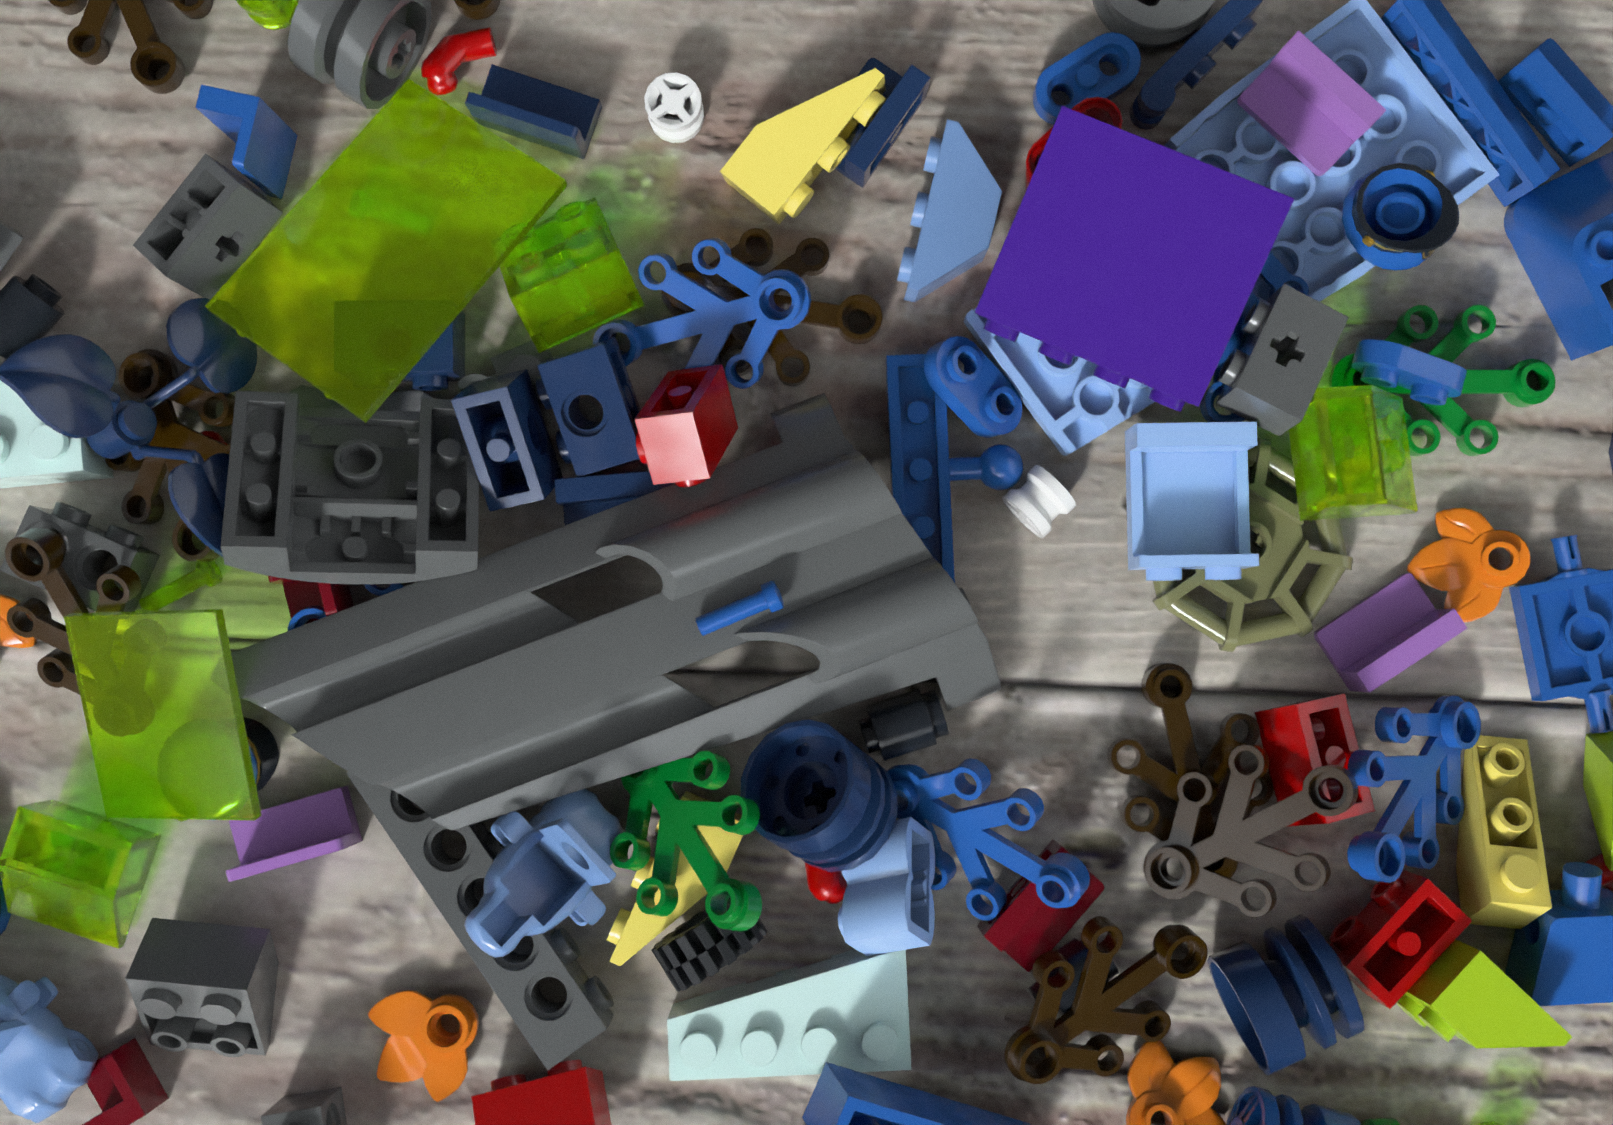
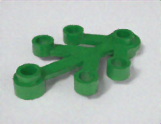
M1426 305L1411 307L1398 317L1397 327L1384 341L1409 347L1411 343L1421 342L1429 338L1438 328L1437 314ZM1474 305L1461 311L1454 320V327L1427 354L1452 363L1471 343L1478 342L1493 333L1496 327L1494 313L1483 305ZM1411 315H1418L1423 319L1425 324L1423 333H1417L1411 328ZM1469 315H1474L1481 321L1482 328L1480 333H1475L1468 327L1467 320ZM1355 353L1343 357L1334 365L1329 376V387L1332 396L1341 406L1354 411L1369 409L1399 438L1401 449L1410 456H1422L1433 452L1438 447L1441 439L1438 427L1429 420L1414 421L1390 395L1410 394L1411 390L1400 386L1384 388L1370 384L1366 391L1358 389L1353 383V375L1357 370L1351 366ZM1525 359L1509 366L1506 370H1467L1461 394H1502L1507 402L1516 407H1529L1547 400L1555 389L1556 380L1553 370L1547 363L1539 359ZM1529 371L1535 373L1539 380V389L1537 391L1531 389L1527 384L1526 377ZM1447 398L1445 405H1431L1419 402L1456 438L1457 447L1463 454L1479 456L1491 452L1496 447L1499 439L1496 427L1486 420L1474 421L1452 398ZM1415 428L1421 429L1426 434L1427 442L1424 448L1417 447L1412 441V432ZM1473 428L1481 431L1484 436V444L1481 448L1475 447L1470 441V432Z
M700 751L693 758H681L621 777L624 788L630 793V802L625 832L620 833L614 838L610 847V858L612 863L619 868L637 871L645 867L651 855V846L647 840L652 806L654 805L660 815L653 871L652 877L644 880L638 888L636 901L639 909L645 914L660 917L668 916L674 911L678 903V890L675 883L681 849L708 893L705 900V908L711 921L721 929L742 932L752 928L757 923L762 912L761 894L752 883L729 878L697 826L721 827L727 832L747 835L756 828L759 822V808L753 800L738 795H730L723 799L722 802L680 800L671 786L673 782H692L696 786L709 790L720 789L726 784L730 775V765L724 756L710 751ZM712 762V773L709 776V778L706 779V769L708 765ZM741 806L742 817L737 824H735V812ZM633 844V853L630 859H628V849ZM658 889H660V900L658 904L655 905V893ZM730 897L731 904L727 911V902Z

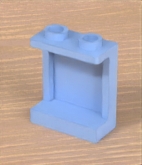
M1257 422L1136 423L1125 431L1128 570H1146V581L1182 580V569H1205V580L1242 579L1241 569L1259 566V554H1251L1248 480V450L1258 446Z

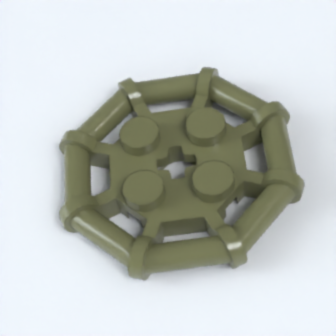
M1257 438L1258 446L1248 450V467L1250 469V530L1256 534L1253 544L1259 548V566L1241 569L1242 579L1205 580V569H1190L1191 574L1178 583L1176 580L1153 581L1156 597L1152 601L1158 610L1166 609L1218 643L1219 650L1233 652L1238 646L1294 634L1304 637L1313 631V620L1345 570H1352L1353 558L1347 555L1333 493L1337 490V487L1331 479L1324 481L1273 448L1271 440ZM1267 473H1271L1302 493L1303 496L1294 503L1287 500L1266 486ZM1310 508L1313 510L1322 551L1310 549L1308 539L1304 540L1301 525L1304 524L1302 514ZM1311 563L1320 566L1297 602L1289 590L1305 564ZM1201 585L1227 602L1225 618H1220L1186 596V594ZM1274 598L1282 611V614L1242 622L1245 604Z

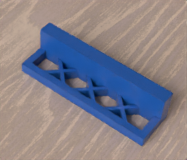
M1397 0L1381 17V20L1500 174L1489 182L1488 185L1504 207L1535 189L1561 170L1440 0Z

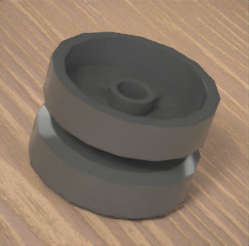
M299 0L291 20L288 37L290 61L298 70L322 84H335L343 96L364 108L379 109L390 102L403 88L419 62L431 26L430 0Z

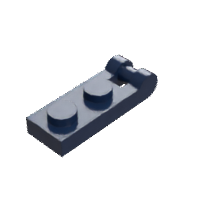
M1229 0L1145 82L1130 107L1129 115L1133 124L1145 130L1156 127L1173 104L1175 92L1184 83L1191 89H1194L1217 65V62L1211 57L1224 44L1231 50H1234L1253 31L1257 23L1251 17L1263 0Z

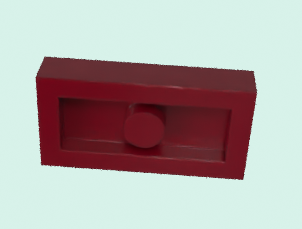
M1052 839L1038 857L1047 861L1054 854L1070 853ZM1088 871L1090 876L1089 887L1077 903L1068 908H1052L1043 903L1038 897L1036 884L1020 876L1006 892L1007 903L1001 912L993 920H982L977 927L982 935L1000 952L1005 951L1022 968L1030 972L1036 959L1041 954L1053 950L1100 896L1105 886Z

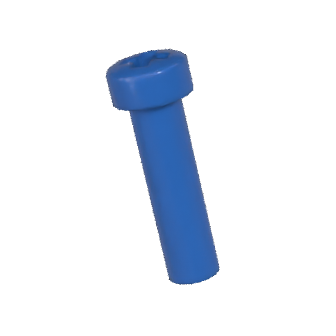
M771 580L760 585L761 591L696 617L695 620L702 636L764 610L770 609L773 613L783 609L784 602L775 582Z

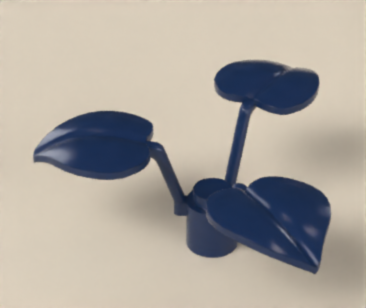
M208 298L190 299L177 306L168 317L166 324L167 340L173 354L181 362L190 366V368L140 403L132 400L120 402V396L110 390L116 378V369L112 359L98 345L81 336L59 334L35 340L11 354L0 364V380L18 394L35 416L58 433L73 438H86L90 447L100 456L115 459L131 452L135 460L155 457L189 462L175 467L168 476V491L171 502L187 527L206 546L223 557L221 538L230 455L217 453L204 461L201 454L196 450L148 446V443L153 439L157 427L156 416L152 409L191 383L198 375L214 393L221 392L222 394L236 392L250 381L257 364V345L249 324L239 311L233 309L230 304Z

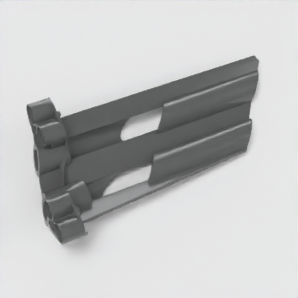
M825 393L770 413L782 443L717 467L711 478L701 484L691 487L670 485L478 559L477 570L459 575L418 581L229 653L222 657L213 677L240 699L265 708L287 722L296 731V733L291 734L292 736L371 786L379 784L401 794L422 808L431 817V820L451 831L932 678H936L945 701L946 711L996 693L1002 689L988 640L978 625V619L963 588L957 587L949 574L933 558L902 514L896 500L872 465L845 438ZM626 555L639 558L651 565L660 575L663 583L661 593L583 623L578 622L565 612L532 593L534 590ZM771 580L775 582L784 602L783 609L773 613L770 609H767L702 636L695 620L696 617L761 591L760 585ZM748 641L788 643L806 649L813 653L820 661L818 668L713 707L694 693L663 675Z

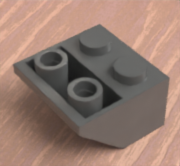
M152 918L125 978L150 1045H156L161 1049L172 1052H179L190 1048L211 1050L227 1057H240L244 1054L266 1056L270 1046L279 965L270 929Z

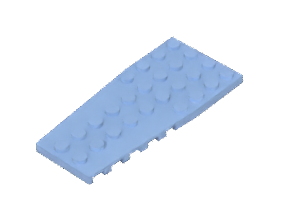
M1350 0L1303 34L1386 109L1385 113L1372 127L1358 138L1323 176L1315 175L1237 103L1239 96L1270 64L1276 55L1222 93L1164 145L1167 148L1295 198L1271 252L1291 275L1299 276L1305 280L1309 287V297L1319 302L1375 267V265L1366 261L1357 253L1346 237L1342 222L1343 202L1355 181L1368 172L1395 163L1416 165L1425 171L1430 170L1433 172L1435 178L1450 190L1457 205H1459L1500 175L1367 0ZM1259 276L1252 292L1257 298L1260 297L1266 301L1269 298L1271 287ZM976 308L974 310L971 309L964 318L966 327L995 366L1013 384L1023 404L1063 456H1068L1155 403V401L1148 398L1152 388L1129 379L1126 388L1119 387L1092 375L1097 364L1083 358L1074 356L1071 365L1039 353L1038 349L1042 341L1020 332L1017 341L1013 342L983 329L987 318L975 314ZM1242 330L1241 348H1242V346H1243V344H1244V341H1245V339H1246V337H1247V335H1248V333L1245 332V331H1243V330Z

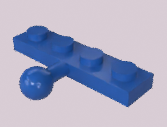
M926 354L886 355L891 494L902 514L933 558L938 561L955 583L950 481L981 480L991 489L1006 490L1016 485L1020 480L1024 468L1023 460L1014 448L1004 444H997L987 448L980 457L949 458L947 404L933 391L924 374Z

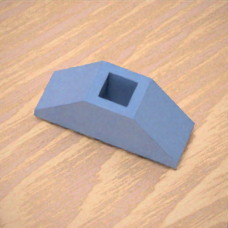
M948 119L942 139L933 136L930 139L923 171L934 173L929 194L918 191L910 226L921 228L916 249L904 248L897 281L908 283L904 300L914 303L983 261L990 245L1002 194L1001 188L960 123Z

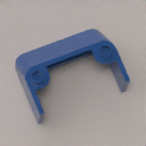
M1612 151L1531 190L1512 202L1504 216L1506 235L1571 361L1613 346V309L1600 286L1613 279Z

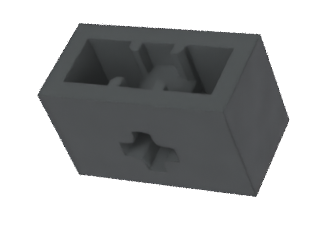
M205 153L133 246L167 278L204 298L215 300L283 212L249 182Z
M1283 284L1266 301L1259 297L1251 306L1242 323L1241 330L1247 332L1248 335L1241 350L1235 348L1229 354L1219 372L1217 380L1222 382L1224 386L1216 404L1250 422H1257L1258 426L1277 436L1282 435L1302 421L1349 317L1286 284Z

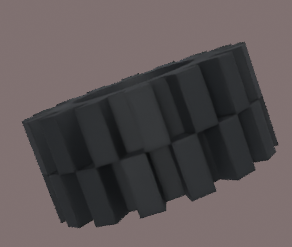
M730 897L727 902V911L731 904ZM706 910L692 916L689 921L676 927L675 931L664 936L661 941L653 946L654 948L651 951L676 991L679 992L687 990L692 985L695 986L701 983L706 977L715 975L722 967L736 961L738 956L747 953L753 948V945L759 943L764 938L763 936L767 934V930L760 918L752 928L746 931L739 932L721 929L711 921Z

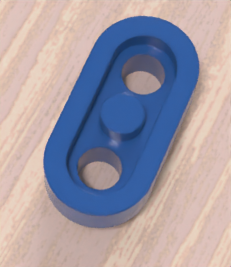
M1115 32L1104 33L1046 68L1039 76L1033 91V105L1037 114L1047 123L1054 125L1062 106L1072 109L1079 102L1091 97H1102L1112 100L1126 91L1132 85L1141 67V55L1137 45L1123 34ZM1102 62L1114 64L1117 74L1113 76L1105 75L1100 70L1099 64ZM1055 91L1065 92L1070 98V103L1058 105L1053 101L1051 94Z
M954 336L930 347L924 359L926 380L933 391L973 433L980 437L992 438L1007 434L1017 427L1022 416V401L1019 393L974 342L962 336ZM958 359L964 364V373L958 366ZM996 400L998 402L1000 412L997 409Z
M1365 339L1357 342L1351 365L1352 368L1362 373L1361 381L1378 387L1395 388L1400 386L1411 390L1409 396L1411 399L1431 405H1445L1447 398L1461 396L1467 370L1457 364L1402 344L1375 339Z

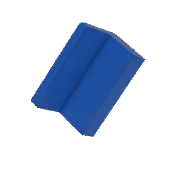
M1551 38L1545 40L1498 80L1514 105L1569 167L1597 151L1613 137V106Z
M201 84L195 108L236 143L232 165L269 197L282 199L298 135L260 97Z

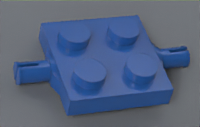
M1577 534L1553 538L1550 540L1553 545L1558 573L1551 574L1540 582L1509 587L1532 701H1547L1564 697L1584 699L1590 727L1589 732L1604 733L1613 731V711L1609 697L1613 695V569L1597 570L1583 568Z

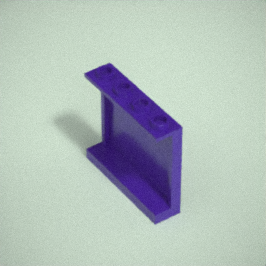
M1062 106L974 313L987 318L983 329L995 335L1016 342L1021 332L1042 341L1038 352L1052 359L1071 365L1074 356H1078L1097 364L1092 375L1109 383L1126 388L1129 379L1147 385L1152 388L1148 398L1179 412L1182 411L1185 402L1199 407L1295 198Z

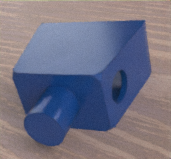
M1583 862L1564 864L1561 890H1550L1552 908L1522 929H1515L1505 974L1539 1006L1613 1002V892L1601 888L1602 870L1595 865Z

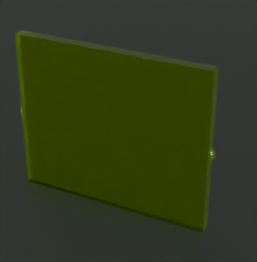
M140 608L131 612L71 613L64 616L106 818L177 819L183 822L188 819L255 821L261 817L223 609L148 611L146 608Z

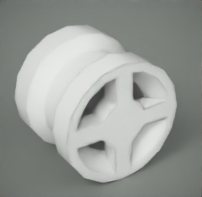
M677 72L665 73L656 77L648 86L644 96L645 110L654 133L662 140L671 143H683L694 138L701 130L704 122L702 96L697 84L688 76ZM667 113L672 114V115L677 114V116H678L680 119H678L677 117H670V116L666 117V114H667Z
M1035 465L1027 473V482L1022 487L1010 489L1002 497L1003 502L1013 515L1040 538H1044L1052 530L1051 522L1059 514H1068L1076 507V502L1066 488L1048 471L1038 465Z

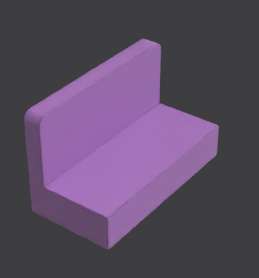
M1299 30L1237 99L1240 107L1317 176H1323L1386 111L1379 102Z
M1405 573L1316 630L1314 638L1349 691L1370 693L1466 630L1467 626L1455 608L1435 609L1415 577L1411 573Z
M348 785L228 819L240 865L225 871L228 882H232L340 851L363 841Z

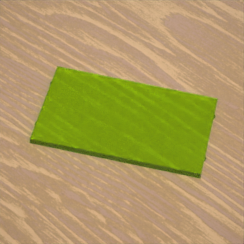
M408 79L205 307L209 312L235 329L239 336L249 339L322 391L326 398L333 399L366 423L568 186L564 178L537 162L532 156L523 153L450 106L445 100H441Z

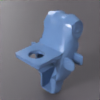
M583 789L551 799L542 806L540 813L533 816L529 822L518 812L511 811L508 814H503L493 823L491 833L504 848L488 868L483 885L484 895L480 899L478 906L467 916L464 924L469 937L482 951L495 958L504 957L516 948L524 936L545 933L553 929L568 916L577 925L585 926L588 923L594 925L604 915L606 907L591 889L596 885L610 883L616 877V873L610 867L613 864L610 858V847L614 838L623 833L624 830L618 818L611 815L601 805L595 793Z
M0 974V1098L13 1114L32 1120L35 1123H40L65 1108L72 1093L89 1081L98 1058V1052L89 1039L78 1031L64 1027L60 1017L46 1008L58 994L57 988L47 977H42L35 983L25 980L18 984Z

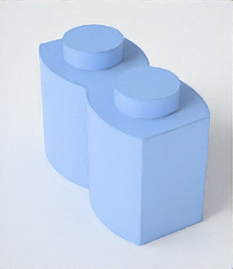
M912 817L895 820L889 839L873 858L854 869L842 871L843 877L847 881V887L842 906L838 912L839 929L845 943L866 956L930 946L933 939L935 911L931 886L935 874V850L932 833Z

